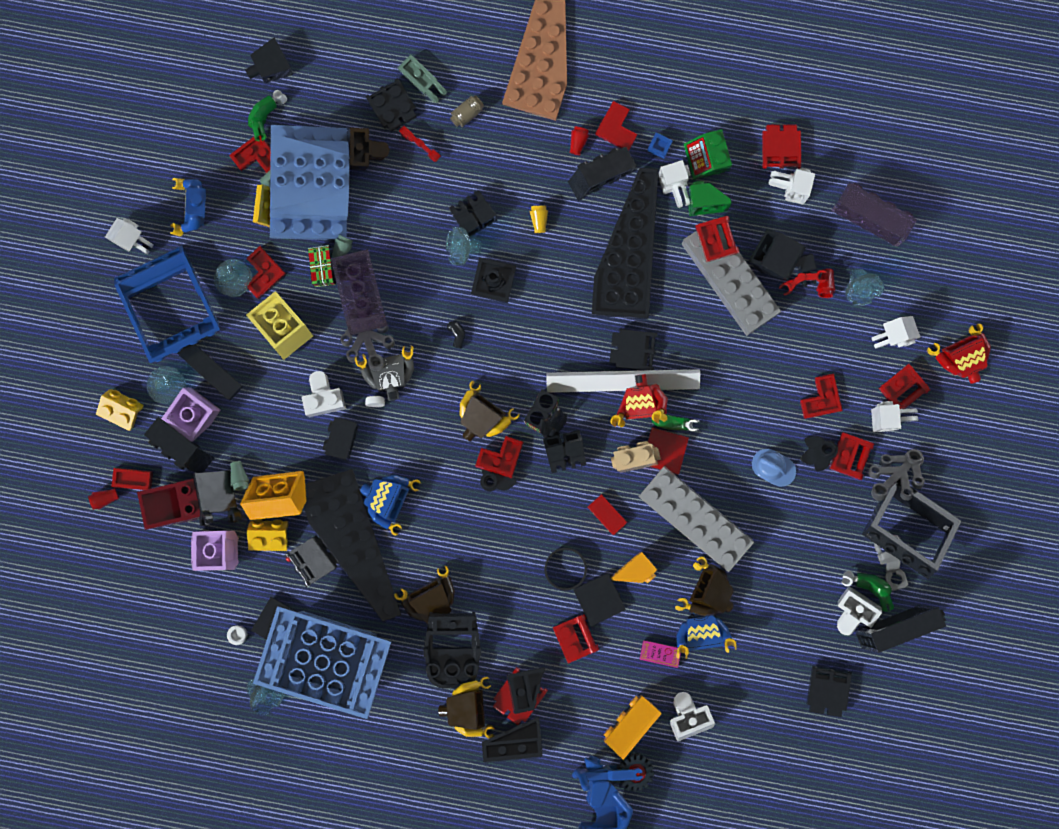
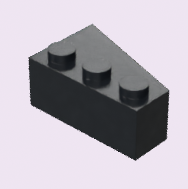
M626 147L620 150L615 148L606 156L601 154L590 163L585 161L577 166L578 169L569 179L568 183L577 200L580 201L584 199L583 197L586 193L592 190L595 193L599 191V187L620 180L631 174L637 166Z
M157 417L144 434L150 439L148 441L150 445L156 449L161 448V454L168 459L173 458L175 460L174 464L182 470L187 468L194 473H203L214 459L211 454L203 451L199 445L188 440L160 417Z
M539 716L483 741V762L492 763L543 758Z

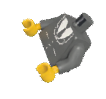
M403 346L402 354L383 358L384 367L380 371L370 369L364 354H362L364 360L359 362L355 357V363L359 367L364 380L373 389H378L379 392L387 391L388 401L400 399L398 389L406 387V383L410 381L414 371L413 346H411V352H406L404 350L405 346Z

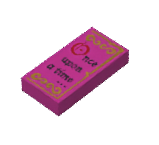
M643 640L639 659L678 668L680 656L679 659L676 657L677 647Z

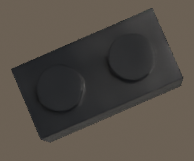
M334 417V421H330L328 432H330L329 439L324 441V454L349 461L359 424Z

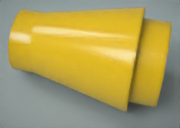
M531 206L530 215L534 226V233H546L548 216L546 206Z

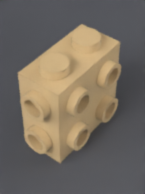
M648 441L636 443L637 447L630 448L629 445L618 447V451L613 452L614 457H611L613 468L623 473L658 465V460H661L659 449L654 447L653 444H649Z

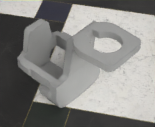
M875 544L874 547L878 553L877 556L880 564H886L885 579L891 586L892 591L906 588L908 581L905 573L900 569V560L886 551L882 552L880 546ZM892 573H896V575L902 578L901 584L895 585L891 582Z

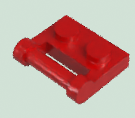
M728 216L703 222L695 226L706 262L740 253L739 248L735 245ZM718 225L722 226L729 248L727 250L723 248L717 229Z
M907 364L878 388L888 401H893V405L899 404L900 409H905L922 394H927L930 391L928 385L910 364ZM916 383L918 389L902 402H899L897 398Z
M842 432L837 444L838 454L832 459L829 469L857 480H862L864 477L862 473L870 450H873L874 443ZM860 445L863 447L856 470L853 471L851 467Z
M585 614L552 627L567 663L600 650L598 644H595L587 626ZM574 624H579L588 648L583 650L574 630Z

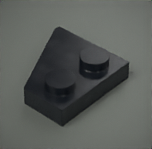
M545 667L507 674L514 714L535 710L536 697L540 691V682L545 672Z

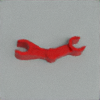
M405 126L399 130L401 136L411 142H415L418 147L428 153L427 156L432 161L437 162L441 157L435 150L429 149L421 139L416 138Z
M819 270L817 273H799L793 280L782 283L779 289L787 285L789 291L783 295H789L802 281L817 280L824 283L828 280H820L819 275L828 272Z

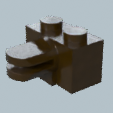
M350 127L347 131L349 170L365 171L369 167V160H383L389 154L387 143L369 140V128Z

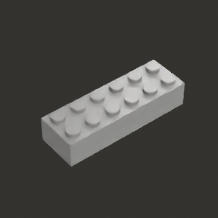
M718 225L717 229L723 248L727 250L729 248L723 229ZM697 231L683 239L682 246L746 336L772 320L781 312L740 253L706 262Z
M665 466L639 495V498L728 572L754 543L753 539Z

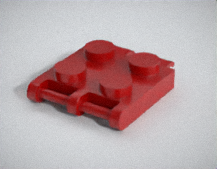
M766 125V131L762 132L763 169H767V167H779L780 169H784V167L801 168V131H797V125H783V131H780V125Z
M516 667L512 673L520 672V669ZM508 679L494 697L496 703L493 705V708L503 715L509 710L510 713L507 718L516 725H519L521 721L526 722L534 711L514 714ZM540 687L541 694L539 693L536 697V706L548 690L546 688Z

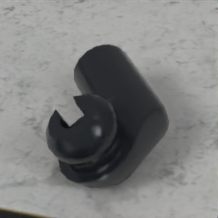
M450 321L447 324V329L455 336L453 347L462 349L465 331L459 322Z

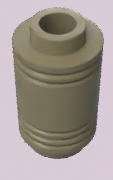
M476 95L470 96L451 112L452 117L450 119L456 127L459 125L464 127L483 111L484 104Z

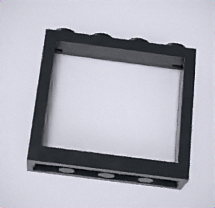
M899 479L888 490L887 497L877 504L862 535L899 559L903 564L908 565L918 574L929 579L938 571L961 520L911 486L910 488L913 490L912 498L910 500H903L900 497L902 487ZM892 497L946 532L932 561L878 525Z
M918 605L874 623L872 628L866 625L856 629L855 633L862 649L880 653L946 627L945 613L939 607Z

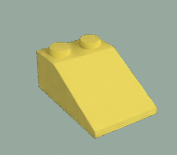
M276 291L246 314L283 360L313 337L306 325Z

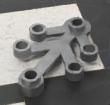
M360 307L353 308L348 317L351 323L345 334L340 338L342 345L348 347L353 343L352 335L357 327L360 332L353 346L346 353L347 359L350 362H355L356 357L358 360V352L364 342L369 354L368 365L370 369L380 371L384 367V360L381 355L376 353L372 340L383 343L387 349L394 347L395 342L392 336H385L368 330L365 324L377 327L380 333L388 331V324L385 320H377L367 316V312ZM386 341H392L390 344H386Z
M911 449L905 455H882L880 464L883 467L873 465L870 467L868 474L873 479L879 478L880 475H892L883 484L876 483L873 485L872 497L877 501L884 500L887 497L888 490L900 479L902 487L900 497L903 500H910L913 490L910 488L907 471L912 468L914 475L912 486L916 489H921L925 482L920 470V466L924 462L923 454L919 450ZM892 463H903L901 466L890 467Z

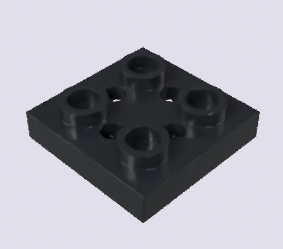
M479 257L471 295L508 303L516 265Z

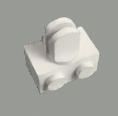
M683 160L662 166L658 174L663 194L673 192L678 208L683 207L682 199L685 206L690 205L686 190L690 171L688 165H684Z
M805 168L796 169L794 174L791 173L790 175L772 171L770 175L772 179H769V185L786 189L785 200L804 205L810 196L815 174Z
M117 218L105 238L127 251H130L132 246L142 252L149 254L150 251L136 243L137 240L150 248L154 246L140 236L141 231L137 229L138 225L126 218L123 220Z
M908 316L884 323L886 332L872 337V341L888 337V340L875 344V349L888 344L891 346L898 345V348L915 344V339L921 337L913 316Z
M316 371L312 373L309 378L312 394L302 396L305 415L313 417L346 409L342 390L340 388L331 390L328 376L324 372Z
M893 401L881 402V404H877V407L871 409L873 432L901 429V422L918 421V416L901 417V414L918 413L916 408L900 409L899 404L893 405Z
M848 586L838 600V607L843 609L844 613L837 621V628L844 635H851L860 622L872 628L882 614V607Z
M680 692L675 696L673 704L678 717L671 719L670 725L677 742L714 727L715 722L707 705L696 709L688 693Z

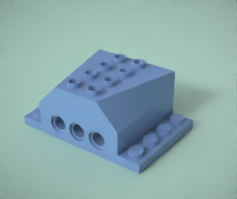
M271 125L270 238L335 240L339 235L346 238L349 202L347 128Z
M277 606L253 684L368 719L392 641L376 637V633L309 612H295Z

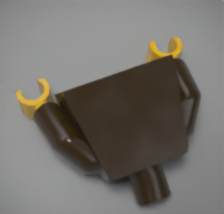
M699 557L697 561L702 565L695 562L693 567L699 571L703 569L689 600L692 604H689L687 599L680 598L677 601L682 602L684 607L675 606V609L678 611L689 609V612L701 616H714L716 613L730 612L734 607V604L730 601L734 591L729 584L726 572L713 564H707L705 557Z
M445 566V574H440L439 569H437V573L442 580L437 578L410 594L406 590L401 589L403 592V597L399 598L397 593L394 594L397 600L402 601L401 605L410 617L418 621H425L428 624L430 612H451L450 606L454 603L455 589L451 578L448 577L449 570L447 566Z

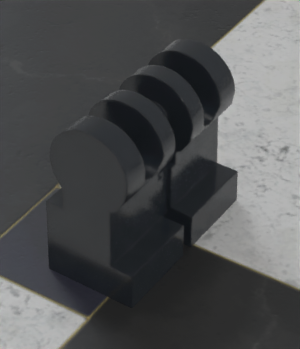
M479 190L474 192L477 201H473L469 195L466 197L468 206L472 208L473 213L468 212L467 205L461 200L458 201L461 211H457L453 205L448 207L466 239L481 231L479 224L484 229L497 221L496 214Z
M579 430L562 434L563 443L560 435L543 438L552 474L557 473L556 467L558 465L561 466L562 471L566 470L565 465L567 462L564 459L566 455L569 456L567 459L572 469L576 468V461H580L581 467L586 466L583 441Z

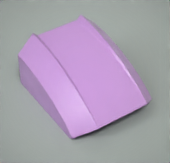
M235 531L193 532L191 538L192 570H235L239 563V538Z

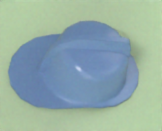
M762 449L753 457V471L767 482L782 487L791 484L795 479L796 467L786 456L771 449Z

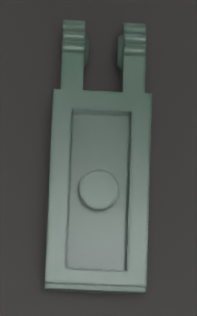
M412 55L398 67V70L434 103H437L439 99L430 91L433 86H435L439 93L443 95L447 93L438 80Z

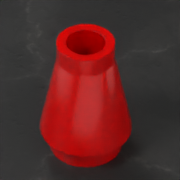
M574 126V130H571L569 153L581 155V151L589 137L588 129Z
M826 268L823 270L828 273H822L820 280L828 281L824 283L819 282L816 291L819 297L832 298L836 292L834 270Z
M115 488L92 492L91 495H88L93 510H100L119 499Z

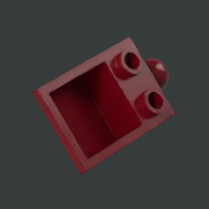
M194 479L137 492L145 530L198 520L200 517ZM185 487H188V493L185 492ZM189 506H192V512H190Z

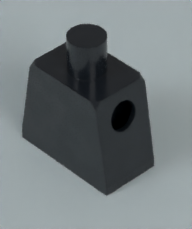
M275 37L250 55L254 65L245 69L249 79L260 75L264 83L293 75Z

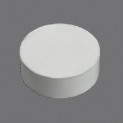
M369 396L366 398V406L383 407L385 406V398Z
M240 625L231 627L227 632V639L233 645L244 643L248 636L247 630Z

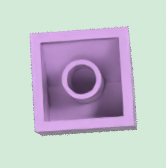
M182 388L162 417V420L193 442L212 424L221 410L193 388Z

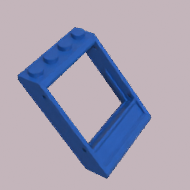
M183 245L114 278L116 290L150 363L154 361L159 362L167 355L178 353L183 347L189 344L194 345L200 339L212 336L220 330L219 322ZM187 271L209 317L157 344L149 345L129 298Z

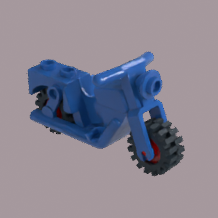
M633 752L629 756L627 755L624 760L620 758V764L605 765L604 767L600 763L601 759L592 755L589 758L585 757L586 769H576L572 773V777L574 779L578 778L582 789L587 791L586 801L593 807L597 817L595 822H581L578 829H627L633 815V809L609 780L620 781L628 790L637 791L639 789L642 791V787L645 786L647 788L649 786L648 782L652 783L653 781L651 776H654L652 771L654 768L651 762L640 753L634 754Z

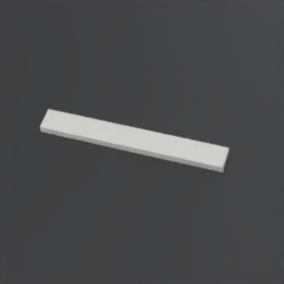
M700 369L547 373V392L626 391V388L636 386L635 375L646 374L647 385L658 384L661 390L700 389Z

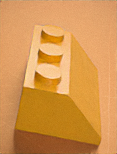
M297 471L253 477L240 503L249 519L256 520L300 515L306 503L304 472Z
M642 695L639 697L635 696L629 703L631 707L628 711H622L617 717L618 723L614 727L610 726L604 733V742L623 760L662 714L658 708Z

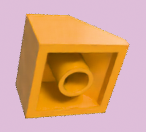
M639 552L610 578L614 581L637 583L645 581L649 583L656 577L655 572L657 569L642 552Z

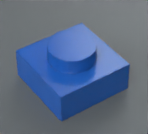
M655 133L647 151L664 159L673 140Z

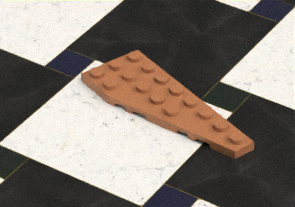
M535 0L502 105L556 121L567 88L565 0Z

